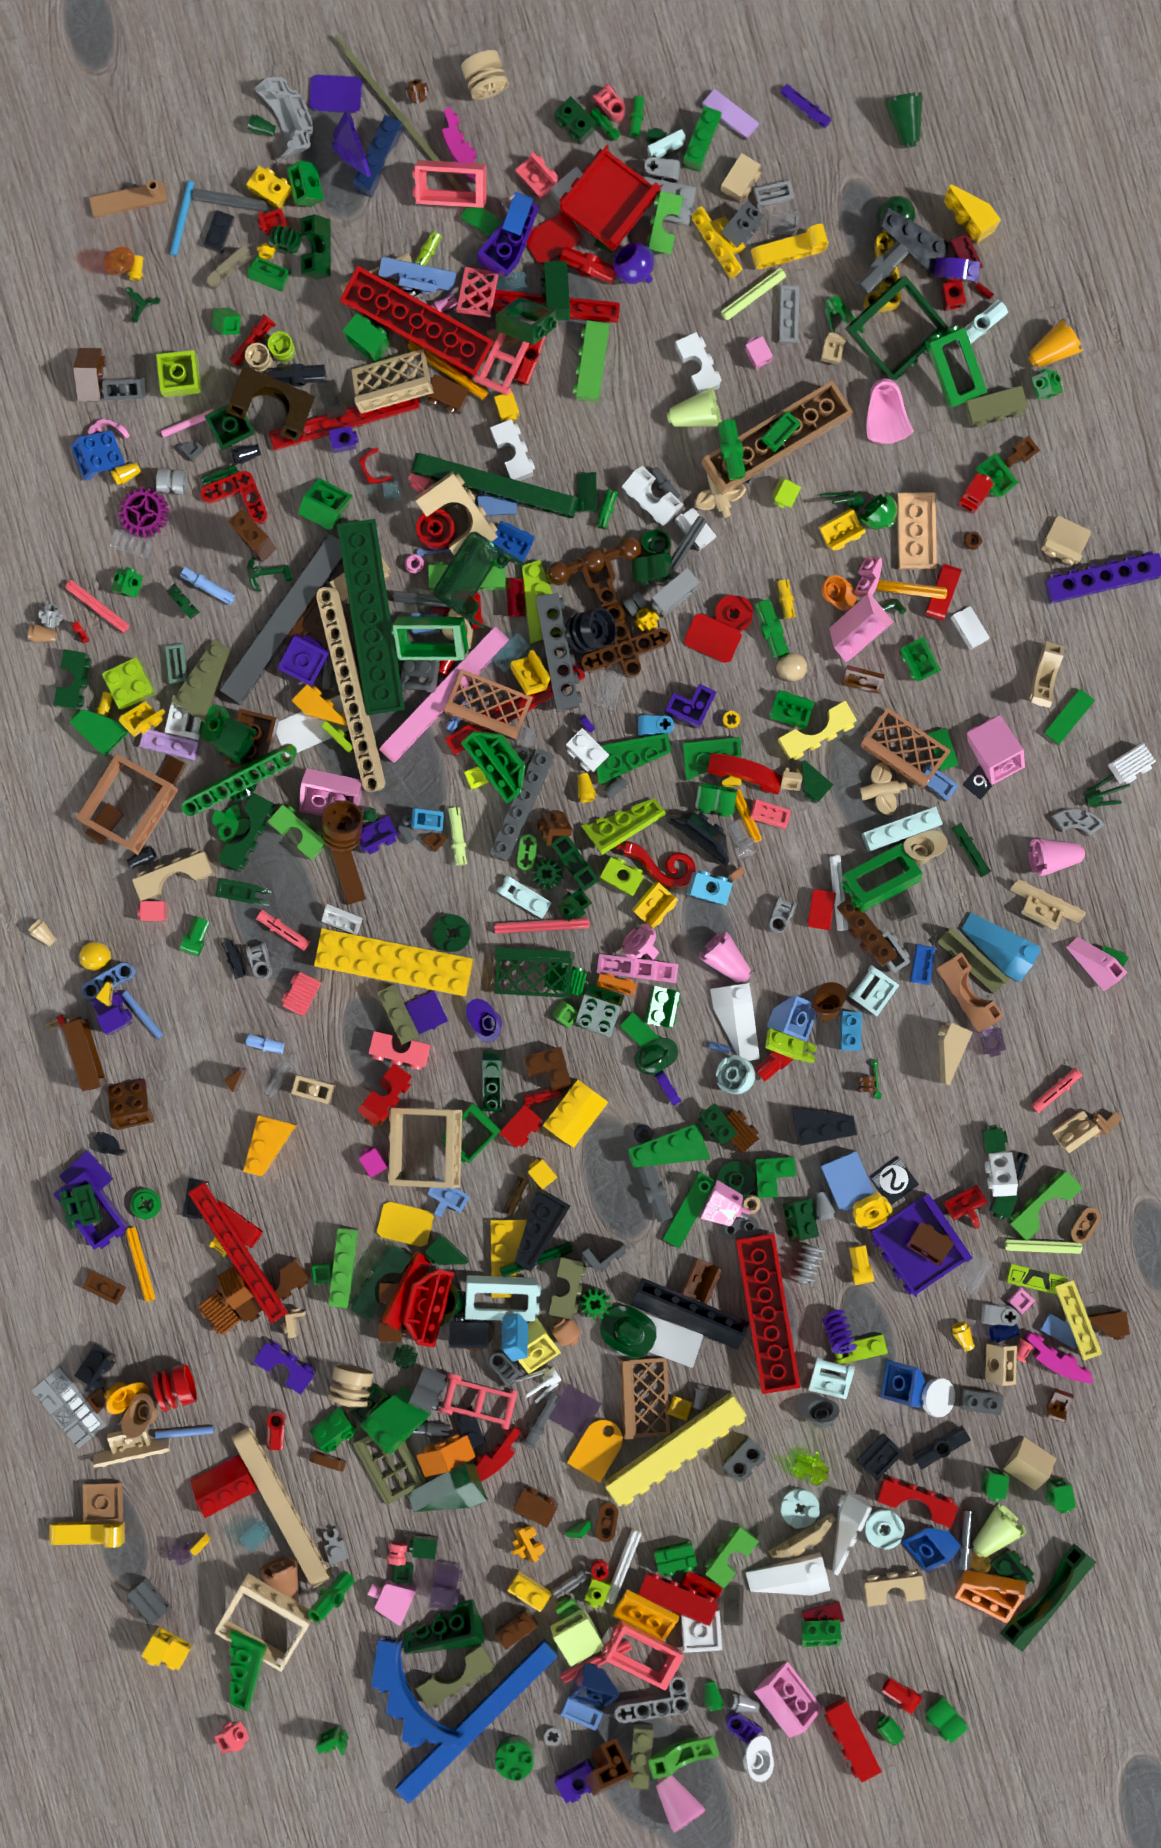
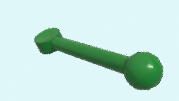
M874 1059L871 1061L874 1076H876L875 1087H877L874 1098L879 1100L882 1094L879 1092L878 1061Z

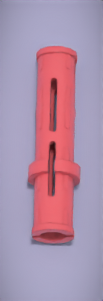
M262 910L256 920L269 927L271 932L275 931L302 949V951H305L311 942L283 924L281 919L274 918L265 910Z
M1074 1067L1063 1078L1060 1077L1058 1082L1032 1103L1031 1106L1037 1113H1040L1065 1090L1071 1089L1070 1086L1081 1078L1082 1074Z

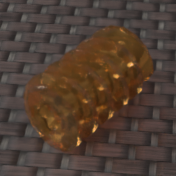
M117 247L106 254L103 261L104 268L111 275H121L133 267L135 261L134 254L127 247Z

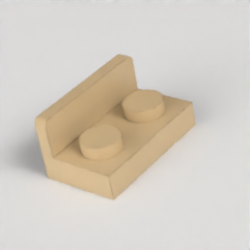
M1081 1110L1054 1129L1052 1134L1059 1145L1065 1151L1071 1153L1100 1132L1096 1124L1089 1120L1085 1112Z

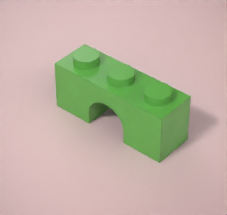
M663 191L660 192V195L656 194L654 206H657L656 214H652L650 222L653 230L652 234L648 233L646 245H649L651 250L667 254L672 253L675 234L664 230L663 220L669 214L680 215L684 196Z
M282 805L269 819L268 823L282 835H285L290 829H300L303 837L297 848L311 860H314L326 846L322 840V833L319 830L315 833L310 828L312 824L304 817L300 820L296 816L298 812L290 805L288 807Z
M740 1524L737 1527L733 1526L727 1535L729 1537L725 1543L721 1542L716 1549V1556L713 1559L710 1558L704 1566L706 1568L705 1574L723 1588L727 1586L736 1573L735 1569L727 1562L729 1555L733 1552H741L748 1557L759 1542L758 1537Z

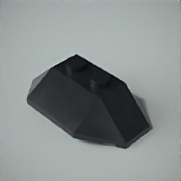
M690 812L667 816L665 820L727 866L729 855L726 835L723 833L724 829L716 823L714 826L708 822L709 818L701 812L699 814Z

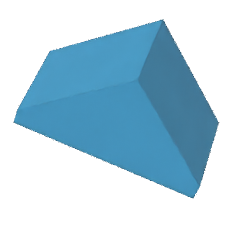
M413 808L411 828L414 830L443 831L444 812Z

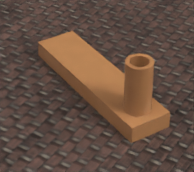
M153 179L149 180L147 185L89 197L94 218L169 202L164 181L158 183Z

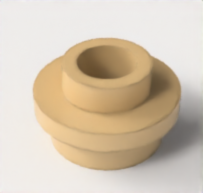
M748 1195L743 1198L741 1206L749 1209V1214H754L760 1209V1200L755 1195ZM748 1201L754 1202V1206L752 1208H749L747 1206Z

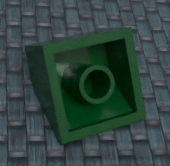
M228 404L204 416L221 450L256 434L247 414L244 419L227 413Z

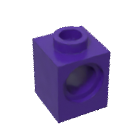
M351 426L329 430L334 453L357 449L356 443L359 442L357 431H353ZM344 435L350 437L347 443H341L340 438Z

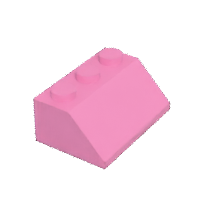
M870 593L829 628L834 649L845 662L854 658L894 623Z
M307 768L301 782L299 812L322 816L324 809L330 803L340 800L352 802L359 807L362 782L360 779Z
M785 1662L763 1679L754 1690L755 1694L789 1738L804 1733L823 1709L788 1662Z

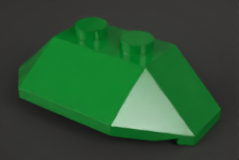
M474 731L461 742L507 804L521 793L525 764L502 734Z

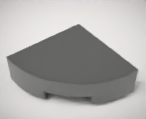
M195 442L183 443L178 447L192 462L206 449L200 443Z

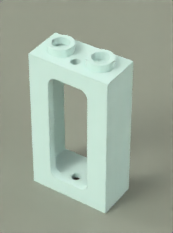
M467 1275L465 1319L503 1320V1316L520 1313L525 1321H535V1314H539V1303H536V1297H540V1285H537L536 1278ZM476 1293L527 1294L528 1308L526 1310L474 1308V1295Z

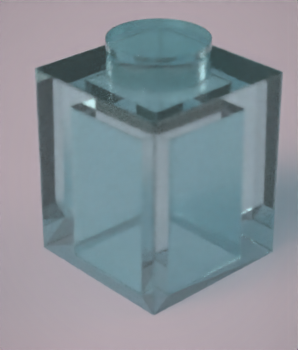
M257 1520L240 1535L239 1540L252 1553L270 1537L271 1533L269 1531L271 1530L265 1522L261 1523L260 1520Z

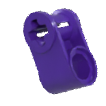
M730 1711L726 1716L728 1729L748 1745L759 1733L764 1731L759 1724L741 1713ZM733 1719L740 1720L738 1725H731L730 1723Z

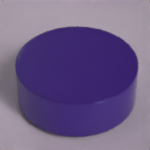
M585 714L579 717V721L589 733L596 729Z

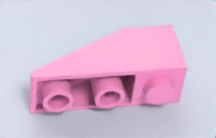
M1076 937L1066 947L1103 991L1116 984L1127 973L1114 957L1079 937Z

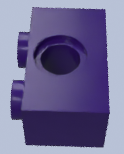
M589 1758L555 1777V1785L565 1803L570 1801L571 1803L576 1802L586 1792L592 1793L585 1780L595 1770ZM580 1779L584 1783L581 1786H575L573 1781Z

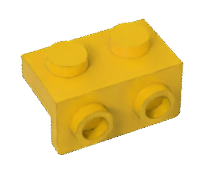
M852 508L818 526L827 547L832 550L843 548L846 543L859 539L866 532L860 525Z
M534 650L529 651L528 657L511 661L509 667L526 696L547 690L550 674L545 670L541 658L536 655Z
M145 701L122 715L118 721L135 737L140 733L145 734L152 725L154 727L159 725L163 720L162 716L165 710L161 709L156 712Z
M656 881L633 907L632 911L646 924L654 928L662 922L667 912L675 907L678 899Z

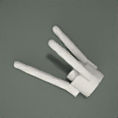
M546 1367L541 1371L519 1377L512 1383L544 1374L542 1376L544 1382L525 1394L527 1398L547 1385L548 1388L535 1400V1403H538L553 1388L559 1385L558 1382L561 1381V1378L554 1367L550 1370Z

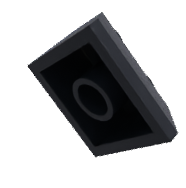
M454 1317V1320L450 1321L449 1348L488 1349L489 1320H466L465 1317Z

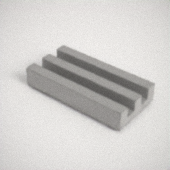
M791 180L753 188L757 209L795 199ZM788 186V189L759 195L761 192ZM785 194H790V195H787V196H783V197H779V198H774V199H770V200H766V201H762V202L760 201V200H764V199H768V198H772V197H776V196H781V195H785Z

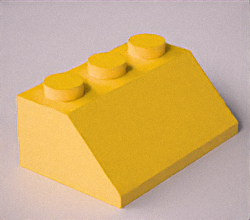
M577 1079L543 1126L574 1148L607 1105L608 1101Z

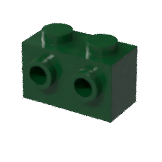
M571 96L554 112L555 123L561 129L565 128L569 132V137L574 142L578 141L581 145L597 130V122Z

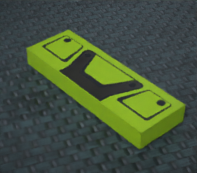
M1010 1263L1006 1282L1057 1295L1055 1286L1067 1283L1068 1277Z

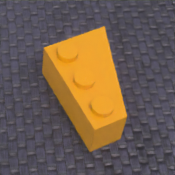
M258 1115L243 1172L261 1177L264 1176L298 1124L265 1115Z

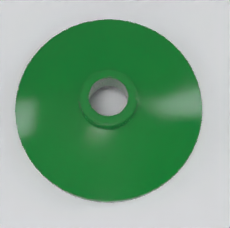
M220 705L211 706L205 723L201 721L199 730L201 737L205 741L214 743L215 738L222 734L224 730L223 725L229 718V714L224 707Z

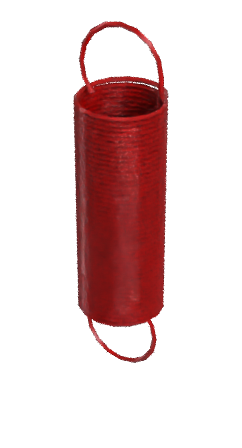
M978 282L977 285H974V288L989 300L994 295L993 292Z

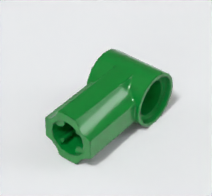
M194 916L189 931L182 940L180 950L199 957L204 946L203 940L210 921Z

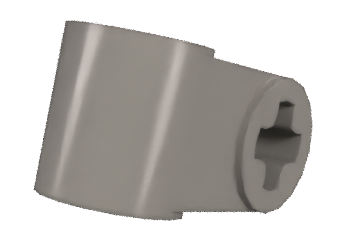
M651 157L645 161L643 175L646 178L678 183L680 162L674 159Z
M779 895L768 922V928L772 933L779 934L785 930L796 908V902L791 903L782 899V896ZM774 920L782 922L781 929L777 930L773 927L772 923Z
M261 942V945L254 947L247 946L246 953L254 976L261 980H267L272 975V967L265 942ZM261 966H266L267 973L264 976L258 974V969Z
M982 1303L981 1323L1012 1326L1019 1320L1018 1312L1011 1306ZM1009 1311L1014 1315V1317H1010V1320L1005 1317V1315L1009 1314Z

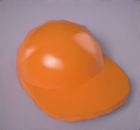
M832 575L822 583V596L827 602L832 603L842 611H849L854 607L857 595L854 593L855 588L847 580L839 575Z

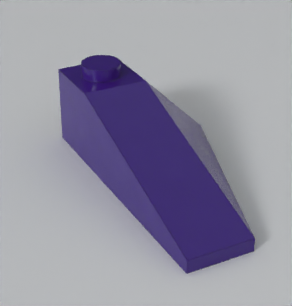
M346 110L333 133L335 141L331 143L334 152H339L341 160L365 176L370 177L371 173L354 127L350 111Z
M532 202L520 235L502 229L504 220L477 252V262L494 274L508 277L520 262L539 207Z

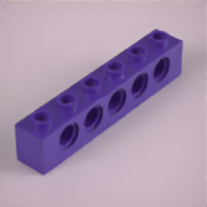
M1153 551L1141 554L1142 557H1125L1122 562L1116 563V560L1105 562V566L1098 567L1095 564L1087 566L1086 570L1079 571V569L1070 570L1067 572V575L1061 576L1060 573L1050 575L1049 579L1044 582L1049 603L1053 604L1161 578L1160 553L1153 554ZM1137 564L1144 565L1145 572H1140L1137 569ZM1119 568L1126 570L1127 575L1125 577L1119 574ZM1101 572L1107 574L1108 581H1103L1100 578ZM1087 577L1090 584L1084 585L1081 582V578ZM1063 581H1068L1071 584L1070 590H1066L1063 587Z

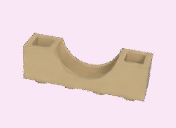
M201 850L190 853V857L184 860L183 857L172 860L173 864L165 866V864L155 867L153 872L147 873V871L137 874V878L132 881L140 901H148L162 895V886L165 880L175 873H186L196 881L214 875L215 873L207 853H201Z

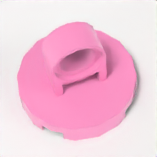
M642 924V928L638 930L634 928L625 937L622 943L625 947L622 949V952L629 959H636L644 955L654 961L659 954V951L653 946L656 939V931L648 924Z

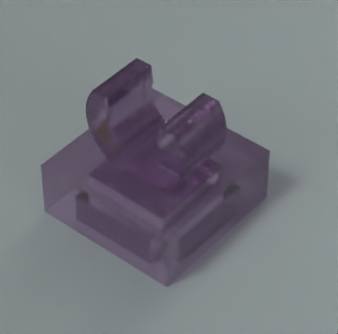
M188 1540L179 1542L172 1546V1552H167L168 1560L175 1559L176 1565H183L192 1560Z

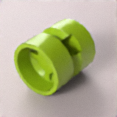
M278 331L269 337L268 348L276 361L285 363L294 357L295 346L287 333Z

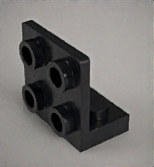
M98 1343L94 1345L74 1375L88 1385L84 1390L87 1393L99 1388L105 1379L102 1377L103 1374L109 1372L115 1364L113 1359L116 1355Z

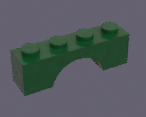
M255 793L251 794L244 808L251 823L248 835L238 843H226L217 861L239 872L241 869L244 870L249 862V859H247L250 852L253 853L258 845V842H256L258 836L264 834L267 825H265L267 819L271 818L276 811L273 802Z

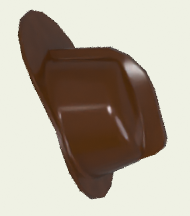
M829 982L820 986L816 991L811 1006L823 1023L839 1016L847 995L845 987L838 983Z

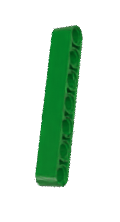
M284 744L190 793L182 803V812L187 816H194L289 767L297 756L296 747L292 744ZM283 753L289 754L290 758L285 757ZM267 761H271L274 766L269 765ZM252 769L256 770L258 774L253 773ZM236 778H240L242 782H238ZM220 786L225 787L227 790H222ZM204 794L209 795L211 799L207 798Z

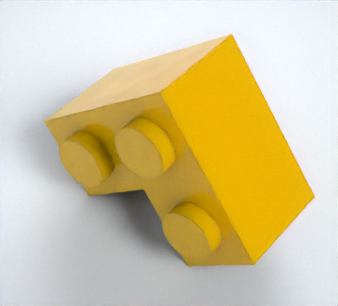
M159 1626L141 1657L145 1658L144 1660L150 1665L156 1664L159 1666L161 1661H163L166 1667L172 1670H179L193 1645Z

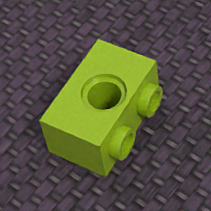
M617 856L615 859L611 857L600 875V879L633 897L644 878V875H642L643 871L635 866H632V868L626 866V861ZM621 870H625L628 873V878L624 881L619 880L617 877V873Z

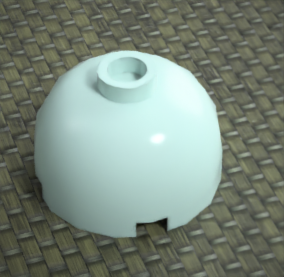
M737 1055L723 1059L716 1071L719 1083L717 1082L718 1086L722 1091L730 1094H743L752 1087L755 1081L753 1065L747 1059Z

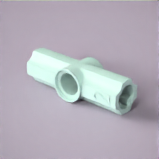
M997 300L965 327L971 344L1008 313L1003 302ZM977 322H983L985 328H979ZM955 340L958 346L961 348L959 341Z

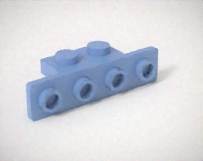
M384 256L381 258L378 271L379 276L396 279L398 285H401L403 289L412 290V288H415L425 294H430V292L436 293L437 288L452 291L456 277L454 271Z

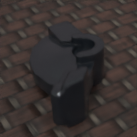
M110 1134L94 1136L100 1153L123 1156L126 1153V1150L120 1149V1144L114 1136Z

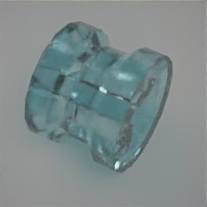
M514 272L509 274L507 277L510 282L509 291L524 292L528 289L525 283L526 273Z
M398 480L390 483L383 481L385 501L390 498L400 499Z

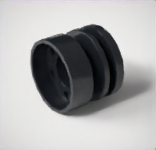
M597 608L572 615L566 623V636L571 648L582 654L610 647L615 642L617 627L613 616L608 610Z

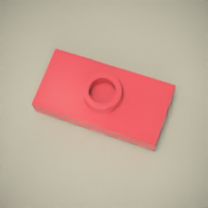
M755 799L749 818L786 829L791 810Z

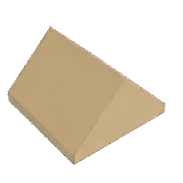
M1023 1436L1003 1467V1470L1036 1491L1050 1478L1056 1458Z

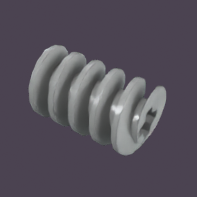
M808 1244L801 1246L805 1253H799L798 1255L803 1259L796 1260L800 1267H793L797 1274H791L790 1277L799 1283L812 1287L808 1283L815 1281L811 1274H817L818 1272L814 1267H820L816 1260H823L819 1253H825L826 1251Z

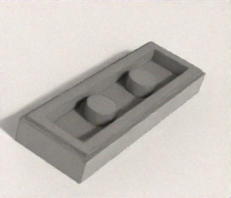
M780 285L779 343L798 344L799 286Z

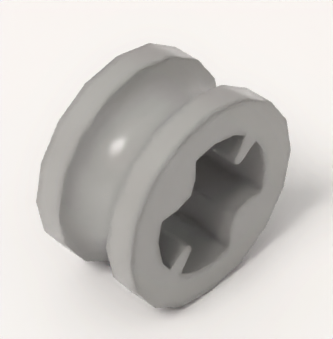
M554 1726L549 1727L544 1734L545 1742L550 1746L558 1745L562 1738L561 1730ZM552 1731L554 1734L557 1733V1740L554 1741L553 1739H549V1732Z

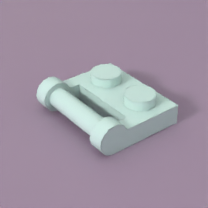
M870 965L868 968L869 972L856 990L850 993L849 997L875 1016H878L899 987V984ZM874 976H877L879 978L878 982L865 1000L860 997Z
M816 1357L809 1383V1391L846 1399L855 1366L836 1364ZM824 1368L836 1372L845 1373L846 1376L841 1377L837 1375L820 1372V1369Z

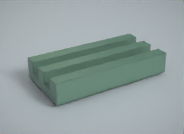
M184 644L164 646L168 683L178 684L185 682L188 678ZM178 648H180L183 678H180ZM170 649H173L176 679H173Z

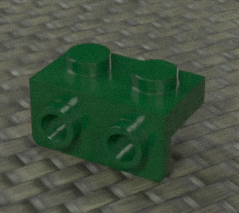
M715 1103L699 1113L701 1118L698 1120L704 1128L709 1127L713 1133L710 1136L716 1144L720 1142L724 1145L737 1135V1131Z
M812 1198L783 1204V1214L790 1241H803L819 1237Z

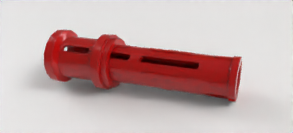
M263 314L262 319L256 326L251 328L252 332L229 360L239 367L245 359V348L265 339V335L276 324Z

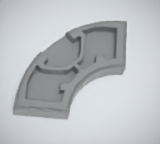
M1068 809L1051 816L1061 832L1074 828L1090 836L1105 825L1096 815L1084 810Z

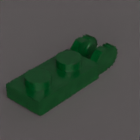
M219 878L215 897L269 906V901L255 899L256 891L263 894H271L272 890L257 887V885Z

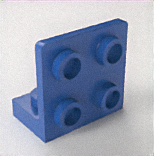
M113 431L78 437L71 445L84 481L91 480L98 472L112 470L114 467L125 465Z

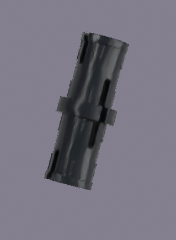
M233 939L221 943L227 957L226 962L230 965L234 978L239 979L246 976L240 960L242 959L241 955H238Z

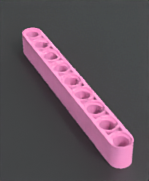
M497 627L493 628L379 750L390 761L396 762L444 712L461 669L479 675L509 643L510 639ZM463 675L461 684L463 688H466L472 682V678Z

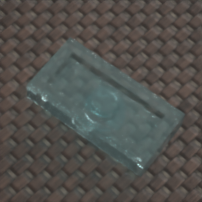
M517 632L491 661L503 673H506L510 669L511 661L520 659L531 645Z

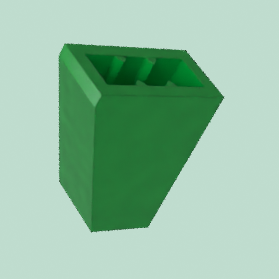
M85 709L76 711L70 721L104 756H107L129 733L120 722Z

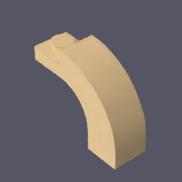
M1045 641L1030 692L1031 703L1040 707L1050 708L1056 675L1064 656V646Z

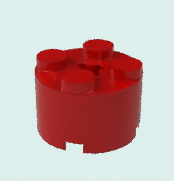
M437 509L428 516L423 513L418 518L416 532L424 547L430 550H442L449 547L448 544L455 538V526L447 512ZM435 526L439 528L437 533L433 532Z

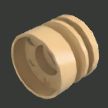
M495 50L474 54L461 65L465 79L469 81L468 87L471 90L472 98L475 100L493 97L503 92L509 86L508 79L505 77V71L501 69L500 57Z
M334 1365L332 1379L340 1383L330 1385V1390L334 1392H329L328 1399L348 1407L367 1406L368 1399L364 1397H369L370 1392L362 1389V1387L371 1386L374 1372L352 1365Z

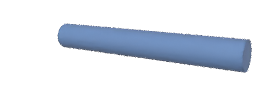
M125 991L121 995L155 1037L160 1039L164 1034L129 992Z
M214 1426L155 1431V1438L214 1434Z

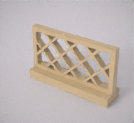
M424 349L351 369L356 395L354 397L355 404L361 414L433 393ZM421 356L422 360L418 365L411 363L414 358ZM396 363H404L399 371L393 368ZM408 366L414 368L410 376L404 374ZM383 367L386 369L381 376L376 374V371ZM390 371L396 374L392 381L386 379ZM419 371L424 373L425 377L414 379ZM367 373L368 375L363 381L358 379V374ZM372 377L378 379L374 386L367 384ZM400 377L407 379L404 383L396 384ZM382 382L389 384L384 389H378ZM364 387L370 389L368 393L360 395Z

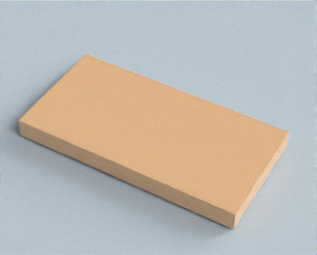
M935 492L897 493L898 570L937 569Z

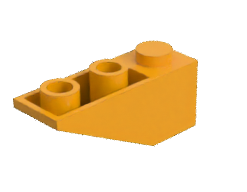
M307 684L291 700L309 717L348 728L346 716L342 712L338 714L334 710L336 706L328 698L326 700L320 697L322 692L314 685L310 687Z

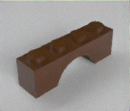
M298 1258L279 1270L280 1284L275 1292L279 1298L285 1300L292 1295L291 1290L296 1287L299 1290L308 1284L307 1279L310 1276ZM253 1296L235 1310L244 1323L248 1320L252 1323L260 1317L259 1313L262 1311V1308Z

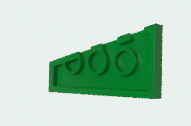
M668 733L600 745L609 754V757L596 769L599 785L671 753Z
M698 1123L627 1149L633 1168L711 1159Z
M233 1629L229 1633V1639H231L230 1673L232 1679L230 1681V1704L247 1712L251 1708L267 1645Z

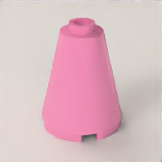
M1040 838L1033 839L1030 842V846L1033 847L1032 852H1029V863L1032 872H1037V877H1042L1081 863L1085 857V850L1078 843Z
M726 930L724 935L721 932L718 933L705 945L707 948L705 952L701 950L698 957L703 962L736 983H744L751 976L749 974L751 969Z
M673 1775L657 1779L658 1784L656 1788L673 1832L680 1830L706 1811L704 1806Z

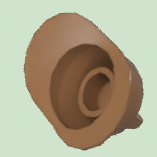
M139 1393L134 1396L125 1412L121 1428L126 1437L138 1438L145 1432L148 1425L156 1420L158 1416L157 1402L153 1401L149 1394Z

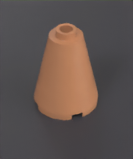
M288 1556L286 1560L278 1557L262 1565L263 1569L258 1570L262 1581L299 1603L298 1573L295 1557Z

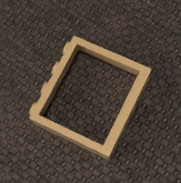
M391 1108L389 1114V1121L391 1123L389 1132L390 1151L388 1153L390 1161L388 1171L389 1185L460 1188L462 1110ZM403 1114L447 1116L445 1181L401 1179Z
M248 1574L214 1633L231 1643L229 1633L234 1629L266 1644L267 1648L263 1662L282 1672L312 1620L307 1614L309 1608ZM243 1593L301 1626L285 1653L228 1621Z

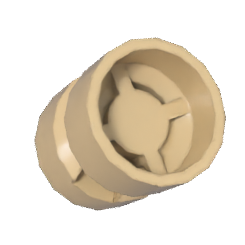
M253 343L246 349L245 358L250 368L264 374L268 368L272 367V356L265 345Z

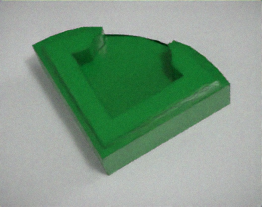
M590 1521L579 1522L568 1528L565 1534L569 1538L582 1539L591 1529L592 1525Z

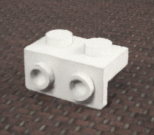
M583 728L566 744L568 748L566 750L572 758L577 757L581 761V767L587 772L590 770L593 773L609 757V754Z

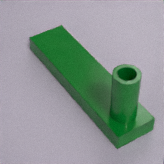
M699 1171L663 1240L680 1249L711 1193L716 1180Z

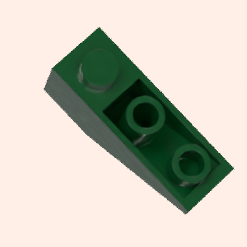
M483 1050V1111L502 1112V1050Z

